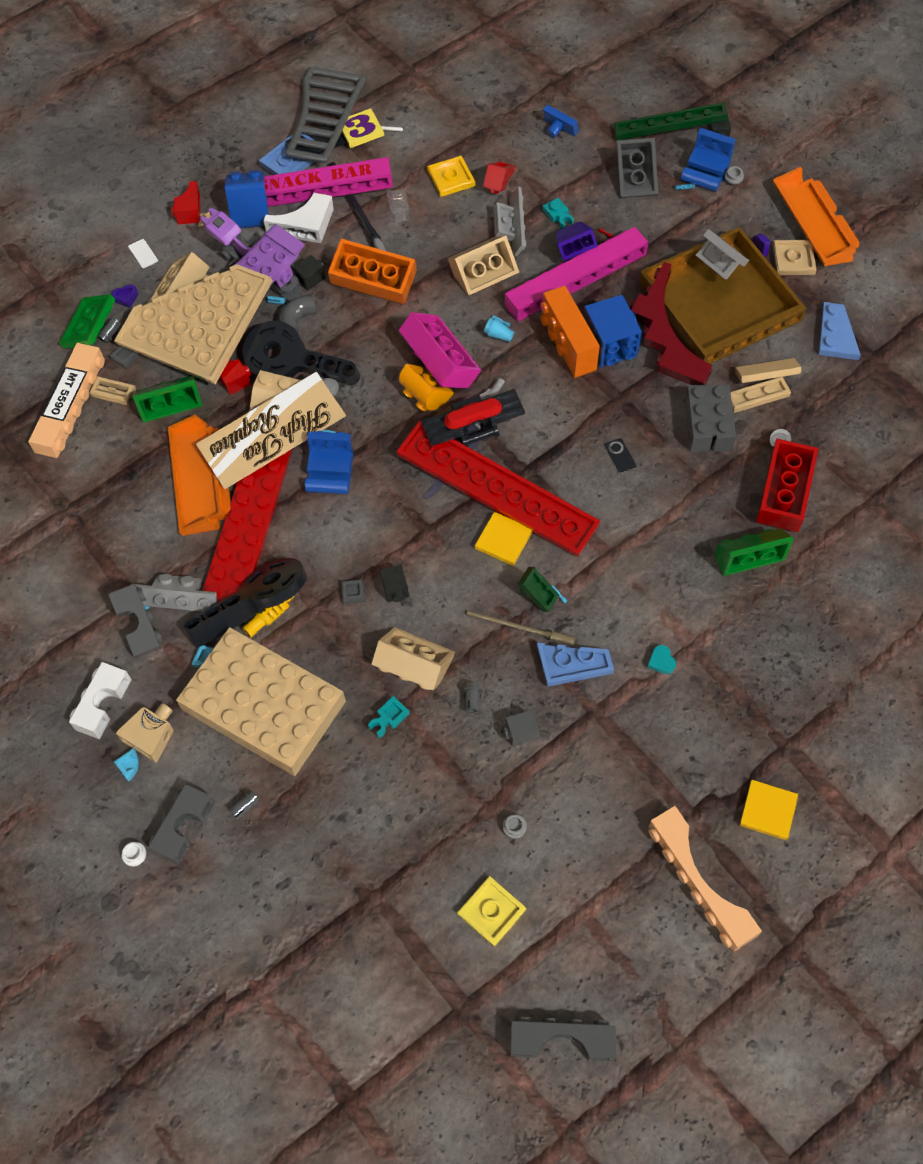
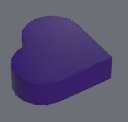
M130 284L123 288L114 289L112 296L116 299L115 303L130 308L138 297V291L134 285Z

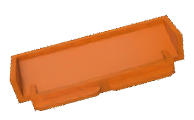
M801 167L773 179L774 186L823 265L829 266L852 262L853 254L856 253V249L859 247V241L842 215H835L837 206L819 180L814 181L812 178L803 181Z
M196 415L168 427L179 534L183 536L219 530V520L226 519L227 513L231 508L229 487L223 488L196 443L220 429H214L212 426L208 427L207 423Z

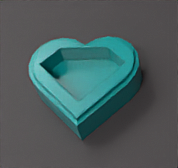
M658 645L652 653L647 668L663 674H671L676 668V660L670 656L671 652L667 646Z

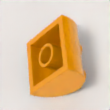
M405 364L400 373L399 382L405 387L403 393L409 398L415 397L418 400L416 406L423 411H433L440 408L454 394L449 387L438 385L435 377L425 367Z

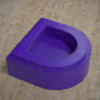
M762 233L753 236L752 242L764 257L767 256L770 240Z

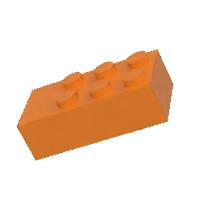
M340 239L328 275L331 284L405 304L417 268L415 259Z
M566 286L544 292L543 302H541L542 315H540L542 325L547 327L551 341L556 343L559 356H563L574 378L596 371L600 346Z

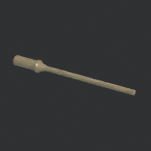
M467 612L469 616L543 635L550 639V641L553 640L572 646L575 643L576 637L554 632V630L542 631L483 614Z

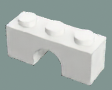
M102 662L99 668L93 672L90 685L84 689L79 705L73 709L70 715L69 723L76 731L97 739L101 738L110 718L105 711L98 709L99 704L104 698L109 696L122 699L132 680L127 671Z

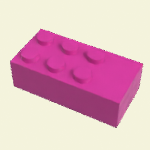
M411 312L399 329V332L414 350V354L425 364V368L431 372L436 379V383L441 387L469 388L481 372L479 366L438 315Z

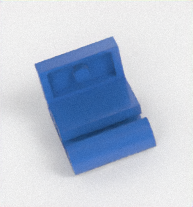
M700 128L695 148L688 160V167H684L681 180L717 192L731 163L736 139Z
M250 170L248 173L231 172L229 175H226L225 191L230 219L240 228L265 226L264 218L270 214H268L264 171Z
M323 431L308 432L307 440L310 451L307 465V473L309 475L305 479L306 492L349 494L353 463L351 434L344 432L325 433Z

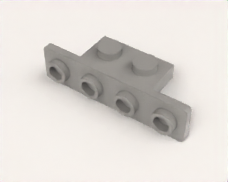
M517 186L509 198L510 206L496 202L493 207L495 236L506 235L507 239L512 241L513 256L516 257L525 249L527 243L525 240L522 188Z
M158 574L152 586L135 584L137 589L142 588L146 598L143 601L144 606L203 612L217 604L216 592L199 591L202 586L201 578Z

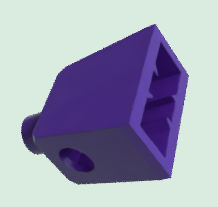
M583 222L566 226L556 232L557 245L563 261L598 247L592 228Z

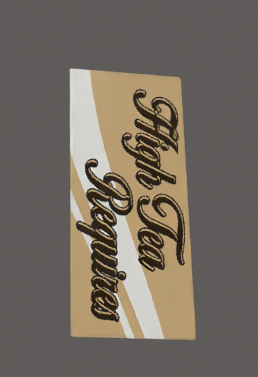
M315 372L196 443L223 488L226 489L306 441L308 432L322 431L344 418L346 414L321 377Z

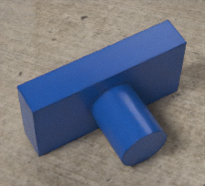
M546 105L543 109L545 121L551 124L547 129L549 136L555 138L561 129L574 137L579 132L578 122L574 118L549 105Z

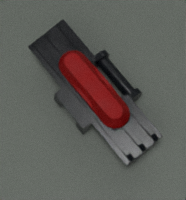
M515 389L483 400L478 395L452 404L451 411L422 420L421 423L431 447L458 437L461 443L468 447L471 443L492 436H500L496 424L524 415L525 410ZM482 422L483 427L490 426L489 429L465 437L470 425Z

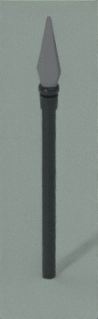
M331 162V163L329 164V166H334V165H336L335 162ZM354 194L346 195L364 226L370 242L374 244L375 248L386 251L381 242L380 235L372 227Z

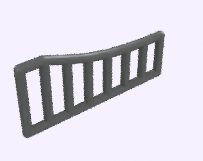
M309 67L303 78L301 115L285 154L289 157L327 163L366 82L365 76ZM313 75H319L357 83L356 86L312 79ZM310 86L352 94L350 97L318 92L310 90ZM310 98L346 104L345 108L312 103ZM309 110L341 115L338 120L310 115L308 112ZM306 122L334 126L335 129L330 131L308 127L305 124ZM303 133L330 138V140L326 143L300 137ZM299 145L321 149L324 152L321 155L295 150V148Z

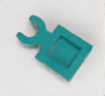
M559 198L543 205L542 211L553 223L558 221L561 229L566 227L565 222H568L570 225L574 223V218L569 215V209Z
M393 696L377 711V715L380 718L371 720L368 728L372 730L375 726H380L381 729L376 734L378 738H381L386 733L388 726L394 730L410 712Z

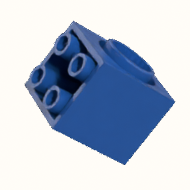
M623 295L585 306L584 319L600 346L598 355L600 368L612 366L617 362L631 360L638 356L642 331Z

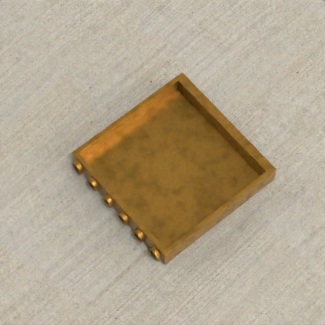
M741 227L729 230L719 236L749 260L745 266L739 264L727 280L696 256L705 243L695 245L687 251L679 252L676 256L664 259L658 264L646 267L640 271L639 285L646 293L648 286L653 285L655 281L654 274L657 268H661L663 262L671 264V275L666 286L664 298L669 324L686 348L709 364L803 321L807 309Z

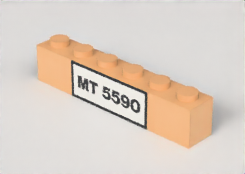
M81 343L76 344L28 441L34 453L58 458L60 452L64 450L66 439L73 431L74 423L81 414V408L89 397V391L97 378L100 368L104 366L105 359L99 347Z

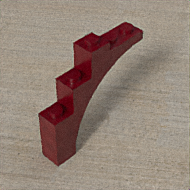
M663 262L662 267H658L654 274L655 281L653 285L648 286L645 295L639 294L637 300L633 299L630 310L634 313L638 322L647 325L643 333L645 345L661 351L656 362L658 364V372L690 385H706L712 373V365L690 352L676 337L669 324L664 298L666 286L671 275V264Z

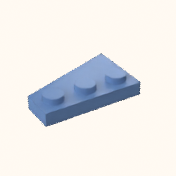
M824 302L822 306L818 355L859 360L861 356L845 306L843 304Z
M537 643V650L547 687L614 673L608 649L581 647L579 649L569 648L566 645L548 646L545 643Z

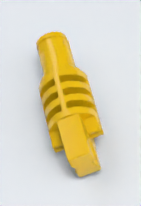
M294 596L280 605L263 608L262 614L255 613L256 616L242 628L243 632L252 638L263 626L271 625L273 621L290 607L288 603Z

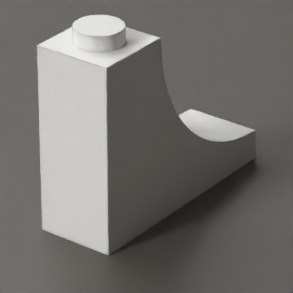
M313 193L310 200L294 212L283 215H266L264 218L266 232L276 224L299 240L321 243L334 210L332 196Z

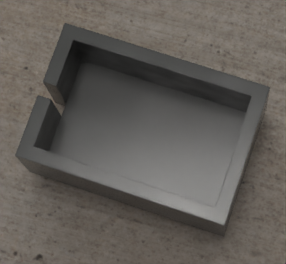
M730 385L688 386L685 396L690 452L709 451L713 437H716L713 451H732L736 440Z

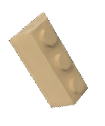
M497 235L447 258L454 277L468 296L519 273L506 235Z
M193 252L177 259L169 267L148 303H151L152 299L166 293L168 295L178 291V288L190 283L197 284L204 281L210 267Z
M260 370L253 385L249 412L302 380Z
M394 627L378 641L372 665L378 667L383 672H391L398 675L402 680L415 682L423 689L434 690L441 683L455 652Z

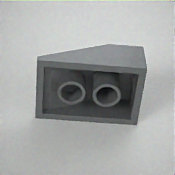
M655 138L617 141L616 163L620 198L658 195Z

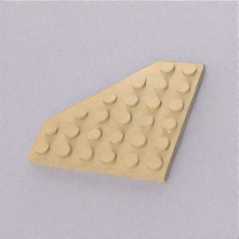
M236 264L229 267L230 270L221 274L219 272L205 277L202 282L197 284L190 283L178 288V291L168 295L166 293L152 299L151 303L144 306L140 304L133 307L114 341L122 347L216 384L273 280L270 276Z

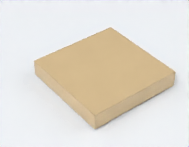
M773 240L772 249L775 270L779 275L816 274L814 250L808 240Z

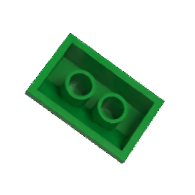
M194 375L133 392V399L143 423L203 406Z
M780 528L774 530L766 529L758 534L743 535L739 539L723 540L717 544L714 555L723 576L785 561L794 539Z

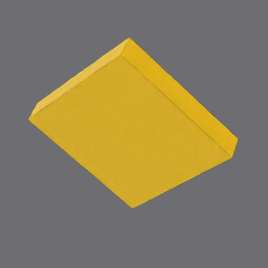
M462 156L427 166V171L440 197L475 186V180Z
M494 512L476 542L475 549L514 566L533 532L522 524Z
M751 780L739 826L787 841L798 794Z

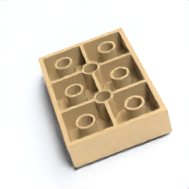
M230 627L176 699L182 711L294 777L346 702L342 690Z

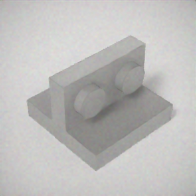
M709 229L705 232L703 236L708 240L696 256L727 280L739 264L745 266L749 260L721 237Z

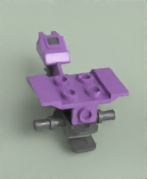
M210 208L208 211L211 217L205 218V216H202L200 218L205 225L204 229L206 232L224 245L221 248L220 254L225 260H232L229 263V267L236 263L237 265L270 276L273 282L269 289L274 290L288 302L303 293L302 287L298 285V278L293 275L291 270L294 264L301 258L299 252L305 246L303 242L274 224L253 246L256 240L253 239L247 244L246 239L240 234V227L224 212H218Z

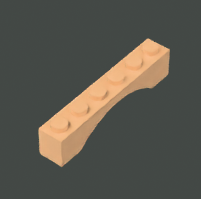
M676 806L652 819L648 830L654 842L660 843L664 849L662 853L669 863L672 862L674 864L680 881L683 884L687 883L697 905L701 904L706 911L705 917L711 926H716L721 933L719 937L725 947H730L735 952L758 937L762 930L748 910L735 906L721 898L700 876L690 853L689 825Z

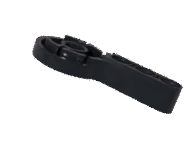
M267 321L256 326L248 334L243 345L244 362L256 377L260 370L286 377L292 376V378L299 372L311 375L317 372L322 378H332L337 382L348 385L356 384L361 377L358 368L352 361L305 349V345L297 331L282 321ZM277 346L281 348L280 354L277 357H268V352L272 347ZM316 360L313 365L308 366L310 361ZM330 365H335L332 370L327 371ZM354 370L351 375L345 376L347 371Z
M283 558L269 562L252 572L245 579L237 593L185 622L183 628L195 647L203 646L226 633L229 627L233 629L256 616L254 613L262 614L263 608L280 605L292 598L305 584L307 574L301 562L297 559Z

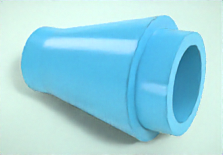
M490 318L484 329V333L488 337L504 340L509 343L515 333L497 318Z

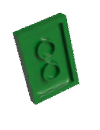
M111 294L83 297L59 344L64 349L75 348L77 343L92 346L96 342V337L104 326V322L111 312L116 299Z

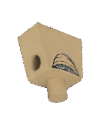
M161 703L155 713L143 707L116 732V735L123 743L157 763L173 733L172 726L166 721L173 711L163 703Z

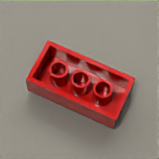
M776 438L770 456L756 523L799 532L805 517L819 448Z

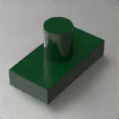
M528 567L518 582L521 594L529 596L543 612H549L559 597L557 591L535 567Z

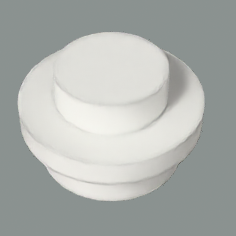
M131 842L122 850V859L128 866H138L146 858V849L139 842Z

